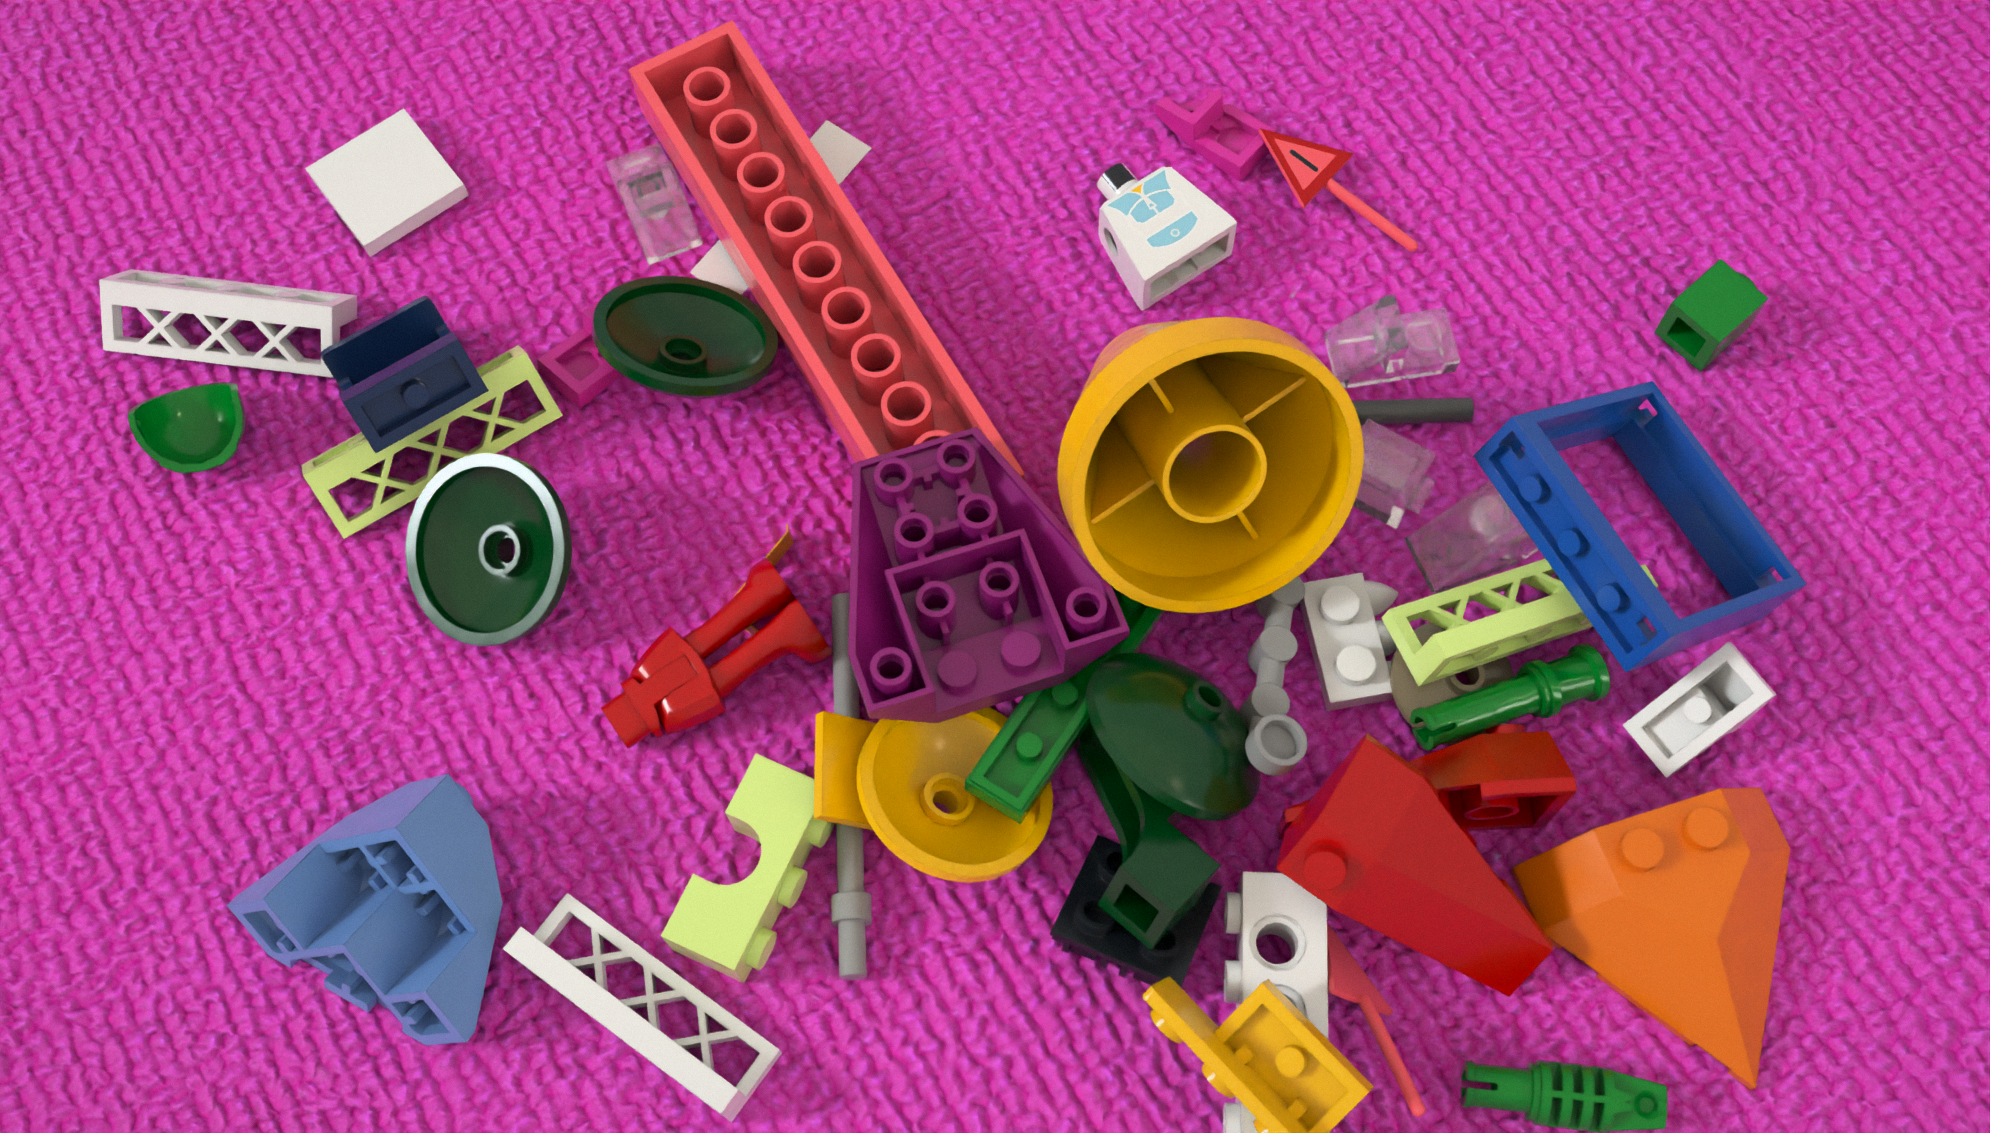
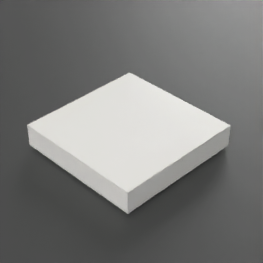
M404 108L305 168L312 181L370 257L469 196L463 182Z

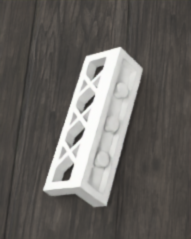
M134 269L99 279L103 350L333 378L322 357L321 360L304 358L287 338L298 327L320 329L322 352L324 349L340 341L341 326L357 319V295ZM122 306L136 307L154 326L143 339L123 336ZM159 310L170 311V313L165 317ZM184 313L194 314L212 333L201 345L189 344L172 325ZM217 317L229 319L222 324ZM241 320L252 321L270 340L259 352L247 351L229 332ZM274 324L287 326L280 331ZM162 335L167 341H159L157 339ZM220 342L224 348H218L213 346L216 343ZM277 348L282 355L270 353Z
M566 893L534 935L520 927L503 948L519 963L730 1122L734 1120L782 1054L777 1047L568 893ZM573 916L591 928L593 956L565 960L550 949L549 946ZM603 938L620 951L604 954ZM635 961L644 969L646 995L618 1000L608 992L606 965ZM595 968L596 982L580 970ZM655 977L673 990L657 993ZM688 1000L697 1007L700 1035L672 1040L661 1032L658 1005ZM647 1007L649 1022L632 1009ZM708 1016L727 1030L710 1033ZM740 1039L759 1053V1056L736 1087L714 1072L711 1044ZM701 1046L703 1063L685 1049Z

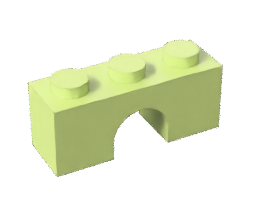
M757 753L753 757L725 811L735 831L751 837L761 844V857L757 867L746 879L730 885L715 884L693 874L661 934V937L673 951L742 983H745L752 968L758 971L761 970L769 959L777 939V932L771 929L782 907L792 908L797 902L808 872L802 869L813 845L819 848L823 847L835 825L833 822L814 819L813 778Z

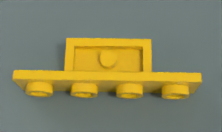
M1170 976L1151 985L1142 995L1143 999L1153 1008L1150 1016L1158 1029L1175 1043L1181 1044L1185 1042L1204 1062L1201 1069L1210 1084L1228 1098L1236 1096L1256 1117L1253 1123L1258 1133H1329L1374 1087L1269 979L1262 982L1219 1027Z

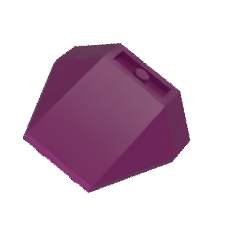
M978 427L853 463L848 654L869 718L928 723L946 721L1062 684L1129 636L1130 629L1112 586L1091 565L1077 539Z

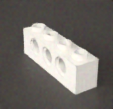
M1243 871L1237 885V892H1226L1224 930L1226 934H1236V961H1225L1224 1002L1236 1003L1237 1009L1262 982L1269 979L1328 1039L1327 904L1283 873ZM1267 934L1282 937L1290 946L1291 960L1284 964H1273L1266 961L1257 950L1256 940ZM1237 1097L1236 1103L1224 1102L1223 1133H1258L1253 1123L1256 1117Z

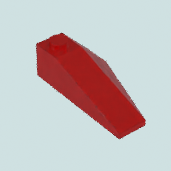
M1520 724L1493 726L1488 728L1485 734L1474 736L1409 761L1410 764L1427 776L1438 791V799L1459 826L1464 825L1468 831L1545 827L1577 791L1575 776L1548 731L1526 732L1525 726ZM1310 800L1284 809L1277 826L1278 840H1283L1285 830Z
M1368 733L1362 737L1284 832L1276 866L1278 871L1332 909L1508 997L1515 992L1553 951L1552 941L1504 879H1499L1477 850V842L1465 826H1459L1438 799V791L1427 776Z

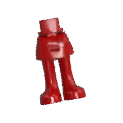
M765 557L750 569L743 589L701 626L684 637L671 627L663 632L634 665L629 675L630 678L620 683L624 692L603 705L601 709L620 739L629 749L651 733L660 738L665 732L668 735L678 733L726 711L724 698L753 674L781 657L793 654L810 664H817L833 655V652L802 605L795 599L780 574ZM768 616H775L767 625L732 652L711 666L707 665L705 659L732 638L759 620Z

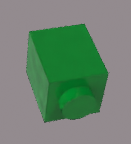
M1720 259L1670 304L1654 333L1701 372L1750 327L1768 300V297L1756 288L1750 278L1736 272Z

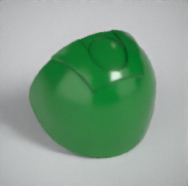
M229 382L203 384L168 392L143 401L128 412L131 431L141 448L150 457L159 462L160 466L183 474L207 471L228 462L236 454L246 423L245 410L238 385Z

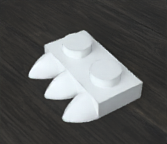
M1363 573L1305 582V595L1300 601V607L1326 710L1331 711L1394 699L1390 685L1391 661H1386L1385 657L1395 652L1397 646L1382 620H1375L1374 616L1381 614L1394 603L1398 597V591L1383 583L1364 580Z

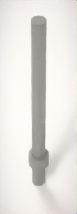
M840 593L831 598L834 713L860 719L859 686L848 654L850 593ZM836 823L838 893L831 896V924L838 927L839 978L843 980H860L867 977L865 926L872 924L871 894L865 892L863 828Z

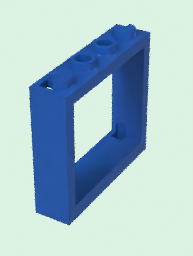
M1653 381L1512 416L1473 455L1626 673L1759 621L1807 585ZM1646 399H1648L1658 413L1654 417L1647 408L1641 410L1638 408ZM1613 436L1733 599L1679 619L1558 451ZM1776 570L1783 580L1778 582L1772 575V572ZM1648 619L1656 631L1652 632L1644 620Z

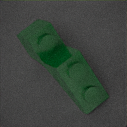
M1090 721L1076 743V750L1119 838L1123 856L1122 865L1117 870L1098 905L1152 950L1196 904L1221 865L1204 852L1195 841L1187 838L1175 828L1187 815L1157 801L1137 786L1117 766L1101 744Z

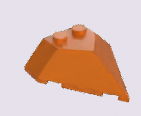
M1761 787L1719 788L1592 829L1512 867L1510 871L1527 910L1552 941L1553 946L1558 949L1561 947L1565 948L1598 972L1597 978L1690 1046L1696 1044L1729 1068L1727 1073L1750 1090L1756 1088L1790 855V847Z

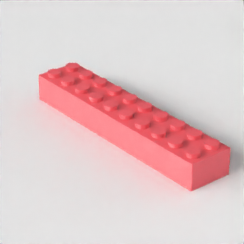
M731 20L628 69L642 113L761 309L772 321L777 335L855 463L978 427L1025 481V473L734 21Z

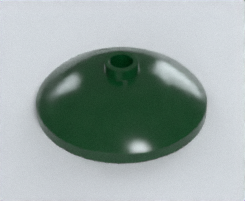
M656 276L629 281L609 291L597 304L593 316L592 337L603 358L630 381L651 391L674 397L708 399L727 396L746 389L759 382L768 374L774 365L778 349L776 329L770 318L759 306L729 288L695 278Z
M491 453L469 455L441 469L429 481L418 497L407 528L405 557L412 591L423 612L438 629L466 644L477 646L503 645L515 642L535 631L545 622L557 606L564 592L571 567L572 540L569 521L564 506L553 486L537 469L522 460L507 455ZM513 544H514V546H515L514 558H513V556H512V546H513Z
M1148 653L1117 654L1106 659L1095 670L1089 679L1086 689V705L1091 724L1109 756L1137 786L1169 808L1202 820L1223 821L1238 816L1252 803L1259 791L1260 771L1251 764L1246 754L1245 743L1249 731L1234 705L1217 686L1201 674L1173 660Z

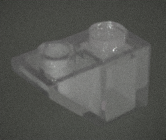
M1488 481L1405 538L1432 593L1449 590L1518 564L1539 550L1491 481Z

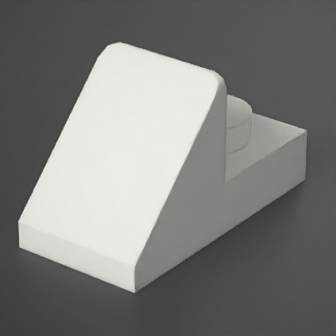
M1727 642L1624 723L1623 726L1667 778L1683 768L1724 735L1740 728L1777 694L1731 642Z

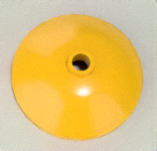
M986 707L939 723L880 719L874 726L859 755L856 777L857 791L864 814L876 835L888 849L908 865L943 880L967 883L983 882L1004 876L1017 869L1038 848L1046 835L1052 817L1053 792L1051 781L1021 824L964 789L966 778L1008 720L1007 717L990 707ZM933 802L945 805L950 814L939 810Z

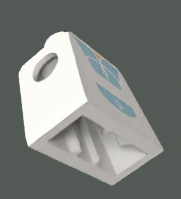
M1119 163L1106 170L1098 180L1097 188L1107 198V201L1099 209L1098 235L1100 241L1135 303L1142 311L1232 255L1237 227L1236 220L1172 167H1161L1138 181L1123 163Z

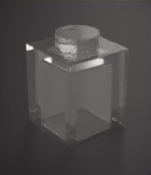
M1367 419L1362 428L1364 442L1362 478L1353 507L1397 529L1408 509L1419 514L1432 493L1437 481L1427 475L1436 453Z

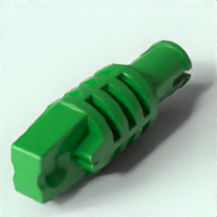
M1468 1060L1464 1061L1461 1080L1491 1085L1490 1090L1460 1087L1461 1106L1464 1108L1479 1107L1521 1112L1525 1114L1526 1120L1532 1121L1534 1125L1596 1133L1665 1129L1667 1086L1615 1072L1610 1068L1537 1060L1535 1063L1530 1062L1527 1069L1478 1064Z

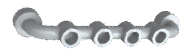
M1299 576L1275 592L1255 601L1258 612L1265 618L1263 632L1247 653L1248 664L1257 674L1256 687L1239 709V715L1249 731L1245 743L1247 757L1257 770L1271 776H1281L1290 772L1304 757L1308 744L1306 734L1300 724L1291 717L1286 716L1290 708V701L1287 693L1282 689L1285 667L1294 657L1298 648L1297 640L1290 629L1293 610L1305 595V586Z

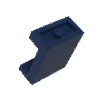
M422 296L321 352L325 365L342 390L339 396L375 453L382 451L489 391L454 332L449 330L428 296Z

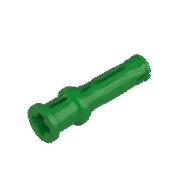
M1587 643L1572 646L1566 656L1545 663L1540 659L1525 662L1517 671L1515 677L1427 707L1414 709L1411 712L1410 723L1417 724L1424 721L1426 725L1413 728L1412 731L1423 749L1433 750L1439 745L1528 714L1534 717L1550 718L1557 715L1561 711V707L1581 699L1589 702L1604 699L1610 689V676L1601 654Z

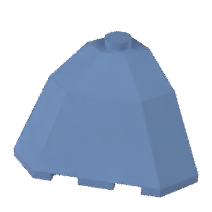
M449 774L407 783L346 816L246 888L227 904V907L270 957L290 968L301 959L328 974L324 979L325 988L366 1012H369L377 1003L391 1010L401 1022L403 1033L426 1046L467 1042L475 1033L501 913L502 899L488 825L473 807V800L468 791L455 782Z

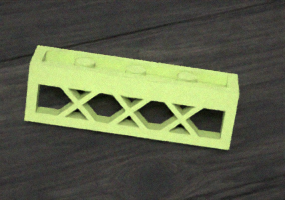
M519 345L476 368L489 390L488 392L382 451L375 453L363 433L360 432L302 464L303 477L344 539L418 498L429 481L448 464L469 455L496 454L563 416L527 353ZM526 380L544 408L522 421L498 415L504 392ZM492 400L489 413L476 410L477 407ZM463 415L487 421L481 444L469 451L444 446L449 423ZM496 424L510 427L492 437ZM438 430L435 443L420 440ZM407 446L432 452L426 475L414 482L388 476L394 454ZM441 455L455 458L438 468ZM383 460L380 474L364 471ZM350 478L377 483L371 506L350 518L346 517L329 491ZM385 486L400 489L382 499Z
M1546 559L1391 608L1382 617L1418 687L1593 627ZM1645 564L1640 565L1657 588L1658 584ZM1524 584L1550 595L1526 604L1515 601L1519 586ZM1505 591L1504 596L1499 594V592ZM1472 601L1499 612L1472 622L1463 619L1466 605ZM1453 608L1451 613L1448 612V611H1445V610H1448V609ZM1422 618L1446 630L1433 634L1422 646L1409 622Z

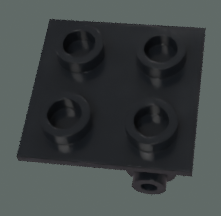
M1097 835L1050 932L1052 939L1063 944L1061 951L1065 953L1073 951L1093 961L1096 960L1097 956L1102 957L1099 966L1102 969L1106 970L1110 961L1120 965L1121 968L1118 976L1123 978L1126 977L1130 969L1135 972L1133 978L1149 985H1153L1170 976L1182 987L1222 886L1210 882L1196 904L1150 950L1098 905L1117 870L1122 865L1123 856L1121 844Z

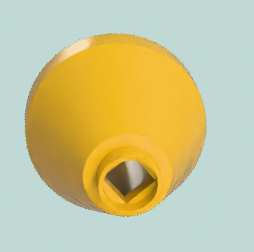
M1235 317L1199 318L1145 324L1131 328L1118 335L1098 356L1068 420L1061 441L1057 472L1059 496L1069 526L1086 557L1100 576L1116 590L1130 599L1160 610L1179 613L1216 612L1254 602L1275 592L1303 573L1329 547L1343 527L1356 499L1362 478L1364 442L1356 409L1344 387L1306 345L1285 331L1260 321Z

